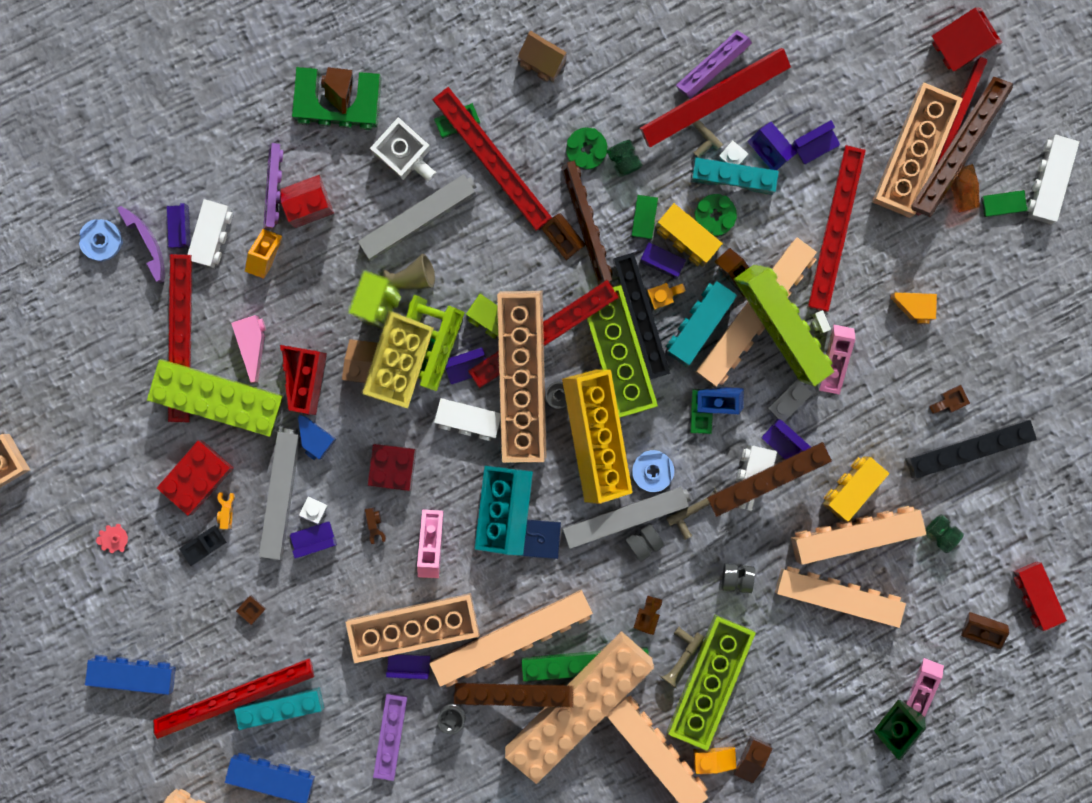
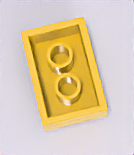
M675 203L672 204L655 227L658 229L656 233L665 240L667 238L674 243L672 246L680 253L684 251L690 256L688 258L689 261L697 267L699 265L704 267L723 244Z
M858 457L851 464L853 469L848 474L844 473L837 481L839 485L834 490L830 489L823 497L825 499L823 505L840 520L848 522L890 474L871 457Z

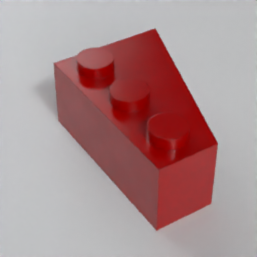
M280 345L284 363L282 364L283 371H285L286 378L285 387L288 410L316 415L327 353Z

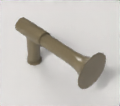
M700 120L693 123L706 139L693 152L697 158H701L709 148L713 147L717 151L723 145Z
M715 486L713 492L709 496L718 492ZM707 498L666 519L670 526L677 524L683 539L686 540L692 534L688 530L684 519L710 504Z
M679 626L673 634L687 642L688 646L673 669L668 674L660 676L676 689L677 676L705 638L698 632L692 637Z

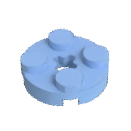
M91 220L80 230V249L87 257L102 262L113 258L123 244L120 230L108 220ZM98 235L101 237L105 236V243L103 245L96 244L98 241L96 237Z
M650 450L643 452L636 458L633 464V479L640 488L648 492L662 491L670 484L674 477V465L670 458L660 451ZM651 465L659 469L656 477H652L651 474L647 473Z

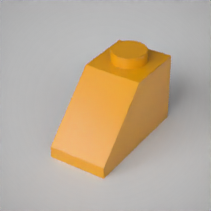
M263 229L247 254L244 272L264 279L273 264L282 236Z
M891 294L893 302L910 320H917V324H930V321L936 319L937 294Z
M735 747L709 748L708 751L702 748L693 749L694 771L696 774H714L736 769Z

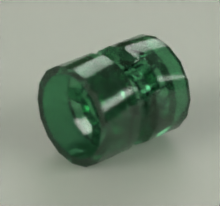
M631 139L620 142L607 150L611 162H615L614 169L619 178L643 167L639 156L634 155L635 147Z
M940 514L926 527L927 535L925 536L932 542L937 541V547L947 554L957 546L964 533L956 526L951 527V521L943 514Z

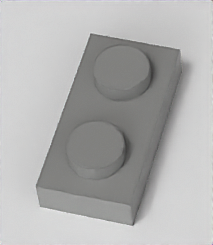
M796 379L767 409L777 419L785 422L812 393L799 379Z

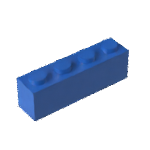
M95 655V658L88 660L85 686L166 695L173 692L176 667L170 666L168 662H158L157 665L149 664L148 660L128 662L129 659L123 657L109 660L108 656Z
M238 753V755H234L230 760L224 783L298 803H308L315 776L311 775V772L299 769V771H294L285 764L276 766L270 764L269 760L259 758L257 761L250 759V756L247 754Z

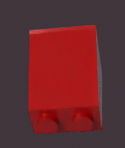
M979 7L973 8L932 35L934 48L937 52H942L945 57L943 59L945 66L948 70L952 69L953 71L961 69L1003 43L982 8Z
M320 175L280 189L281 203L288 222L295 228L334 214Z

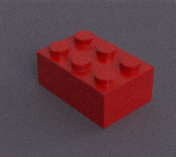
M198 440L157 486V489L186 515H193L234 467L203 440Z

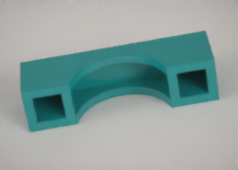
M695 158L691 182L707 185H729L748 189L756 193L773 195L776 192L779 171Z
M319 687L283 698L245 704L235 708L234 711L238 729L242 730L321 712L325 707Z

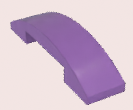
M122 206L118 207L117 209L126 226L131 229L137 227L154 259L146 264L156 282L163 283L165 280L164 260L154 235L139 217Z

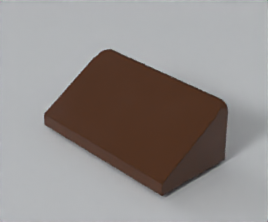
M561 213L555 215L541 227L542 231L566 261L586 246Z
M969 612L961 636L1001 650L1009 635V626Z

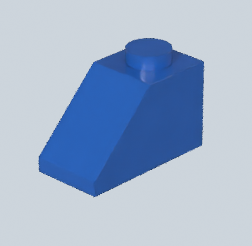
M720 387L698 391L697 412L740 414L743 410L744 388Z
M300 414L298 422L302 447L306 449L305 454L313 460L316 458L322 459L336 441V438L305 415Z

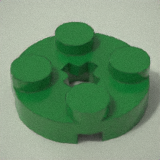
M586 127L574 131L567 140L566 155L568 160L575 161L576 166L583 170L597 168L602 164L607 154L606 139L595 128ZM587 143V145L592 146L590 154L581 151L583 144Z
M711 194L704 197L698 203L695 210V221L713 236L726 234L734 226L737 218L734 203L729 197L721 194ZM715 209L717 212H721L718 221L710 217V214Z

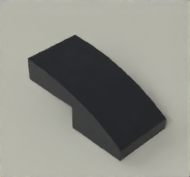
M216 525L179 548V550L191 567L227 542Z

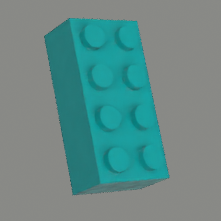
M718 281L713 285L711 283L707 285L701 294L704 297L702 301H697L689 311L692 314L689 319L685 318L677 330L680 331L678 336L673 335L665 346L668 348L666 354L685 367L691 364L737 297V294Z
M484 466L475 550L506 555H523L533 471Z

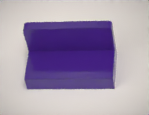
M832 120L799 137L792 143L804 165L840 145L833 131L835 126Z
M772 122L759 129L747 141L771 170L777 171L797 154L794 147Z
M180 203L177 206H167L168 248H190L189 206L185 203Z
M648 242L639 262L678 279L686 260Z
M482 347L448 359L445 369L451 384L472 378L468 370L486 359Z
M777 419L762 436V439L784 459L811 447L781 419Z
M329 521L290 534L294 547L292 552L295 559L337 545Z
M396 654L388 656L386 677L428 679L430 676L431 655Z

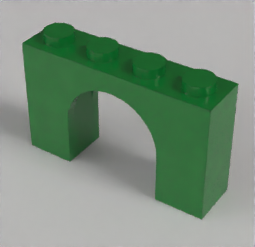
M296 67L292 117L298 124L310 125V122H318L319 126L330 127L331 124H339L341 128H351L354 125L360 126V129L372 130V127H378L382 81L380 74L359 72L357 97L354 103L347 109V113L342 114L341 112L328 111L320 105L318 100L320 72L318 69Z

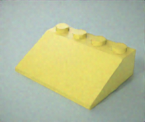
M389 311L362 394L408 408L434 328Z

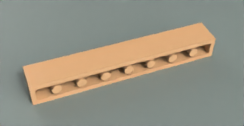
M798 237L793 240L772 268L778 277L776 279L778 284L787 290L789 296L792 293L789 291L793 284L797 286L804 277L801 274L806 267L810 269L816 261L814 256L817 252ZM749 302L745 304L695 371L696 374L714 387L718 384L721 386L729 377L726 373L731 367L735 369L741 361V358H739L743 350L747 353L754 344L751 341L755 334L760 335L765 329Z
M581 589L432 660L430 666L440 687L443 685L450 687L458 682L457 679L462 676L468 678L477 673L476 669L484 667V669L490 668L496 664L495 660L499 658L506 660L514 656V651L520 648L522 651L533 647V642L539 639L541 642L552 638V633L558 630L560 633L571 629V624L577 621L581 624L590 620V615L593 612Z

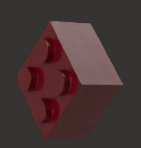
M373 444L368 486L411 491L417 449Z

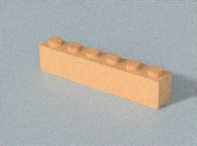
M787 566V570L781 568L775 589L776 594L900 628L906 603L900 601L901 597L889 594L887 598L880 596L881 592L868 589V592L860 590L861 586L848 583V586L840 585V580L828 577V580L825 581L819 579V574L808 572L807 575L800 574V569Z

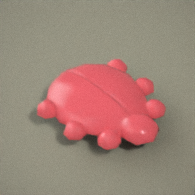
M116 524L115 527L107 525L105 527L106 531H99L100 536L97 537L96 543L102 545L101 549L103 551L108 548L112 554L115 550H120V552L125 550L124 547L127 544L128 536L120 524Z

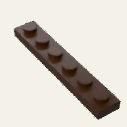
M575 161L567 162L561 169L597 283L600 285L607 279L610 282L613 275L612 269L607 265L605 258L606 250L601 245L599 239L600 231L598 226L594 224L593 209L587 202V190L581 183L580 168L576 166Z
M820 442L708 496L707 500L715 516L718 517L828 464L832 460L824 443Z
M456 683L454 704L573 708V686Z

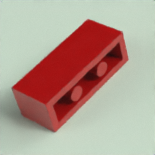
M1034 562L1013 571L1015 574L1013 578L1014 583L1018 589L1022 590L1024 595L1022 601L1025 607L1029 608L1032 613L1030 619L1035 628L1038 627V629L1045 631L1067 621L1041 562Z

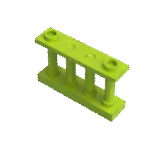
M414 295L409 303L407 318L420 322L422 315L426 314L443 320L439 331L433 330L431 338L435 339L432 351L426 350L424 358L428 359L425 371L420 370L418 378L421 379L420 386L437 391L465 312L452 306H448L444 312L426 306L428 300Z

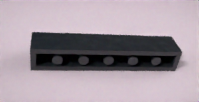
M634 252L613 258L619 284L623 289L649 378L652 380L669 375L670 370Z
M1023 420L905 459L911 478L917 479L1035 441L1037 438L1031 420Z

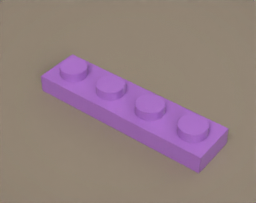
M738 30L734 32L676 85L678 90L691 99L752 44L749 37Z
M277 143L269 145L263 229H273L274 225L278 224L279 212H275L276 204L280 202V191H277V183H281L282 171L278 170L279 162L283 160V150H280V144Z
M386 694L373 778L391 781L395 779L408 696Z

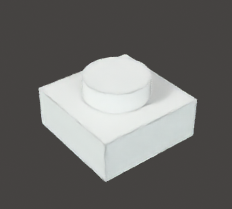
M732 140L720 154L719 158L723 162L740 165L748 153Z
M823 310L812 315L814 319L811 322L815 331L819 330V333L822 334L831 330Z
M308 497L299 517L319 525L327 505Z

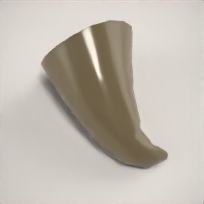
M421 254L406 269L396 274L383 270L384 278L390 280L399 289L432 288L435 284V271L425 254Z

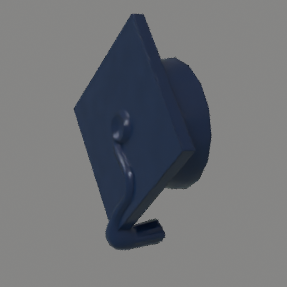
M527 518L524 551L521 556L558 559L561 522L528 520Z

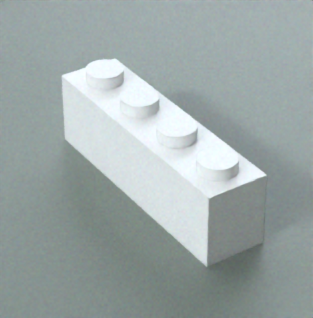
M1054 135L1046 140L1043 148L1045 156L1038 165L1040 174L1032 187V191H1034L1033 199H1030L1027 205V211L1029 212L1027 218L1048 224L1058 221L1080 141L1059 135Z

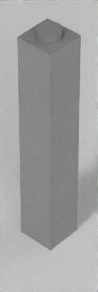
M463 174L359 240L358 243L368 259L372 261L475 196L474 189L477 186L471 177L466 178Z
M284 428L283 432H277L259 557L283 559L301 436L296 434V430Z
M680 486L564 527L563 531L571 549L689 507L688 502L691 499L687 489L683 490Z

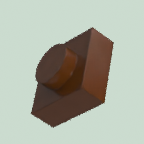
M250 595L236 612L252 625L266 608Z

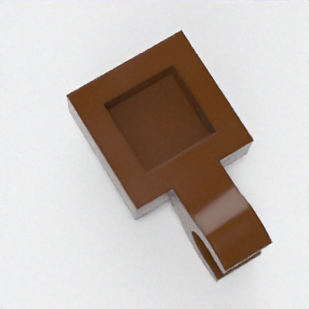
M958 385L941 393L940 395L943 400L930 405L929 408L932 414L946 408L949 413H952L970 404L962 386Z
M375 507L365 509L371 544H375V535H380L382 542H385L386 535L383 531L379 530L378 525L381 523L380 512L376 511Z
M647 596L645 608H639L634 629L654 635L660 616L656 614V611L660 609L662 599Z

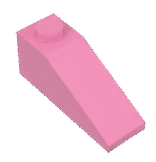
M254 315L231 323L251 383H257L259 380L265 339L263 331L266 330L263 319H259L258 316Z
M833 325L826 355L831 359L833 363L831 367L835 372L820 382L819 391L840 395L855 343V331L853 328Z
M422 510L417 562L418 577L439 578L443 511Z
M923 658L906 701L908 706L923 716H926L942 680L944 665Z

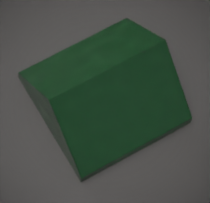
M897 700L873 731L898 760H901L925 731V716L901 700Z

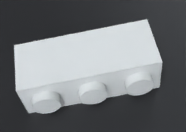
M203 200L188 255H192V262L214 268L215 264H219L221 259V252L219 250L221 244L224 245L227 238L225 229L227 224L231 223L233 212H231L229 206Z
M440 398L434 423H438V428L450 431L451 427L459 429L458 433L471 436V432L480 434V439L491 441L492 437H497L501 413Z

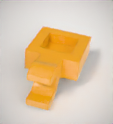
M665 283L647 290L654 310L674 303L673 296L686 292L683 283L669 288L668 284Z
M223 492L218 493L217 499L222 504L221 511H218L217 524H220V529L232 528L234 493H230L228 501L223 499Z

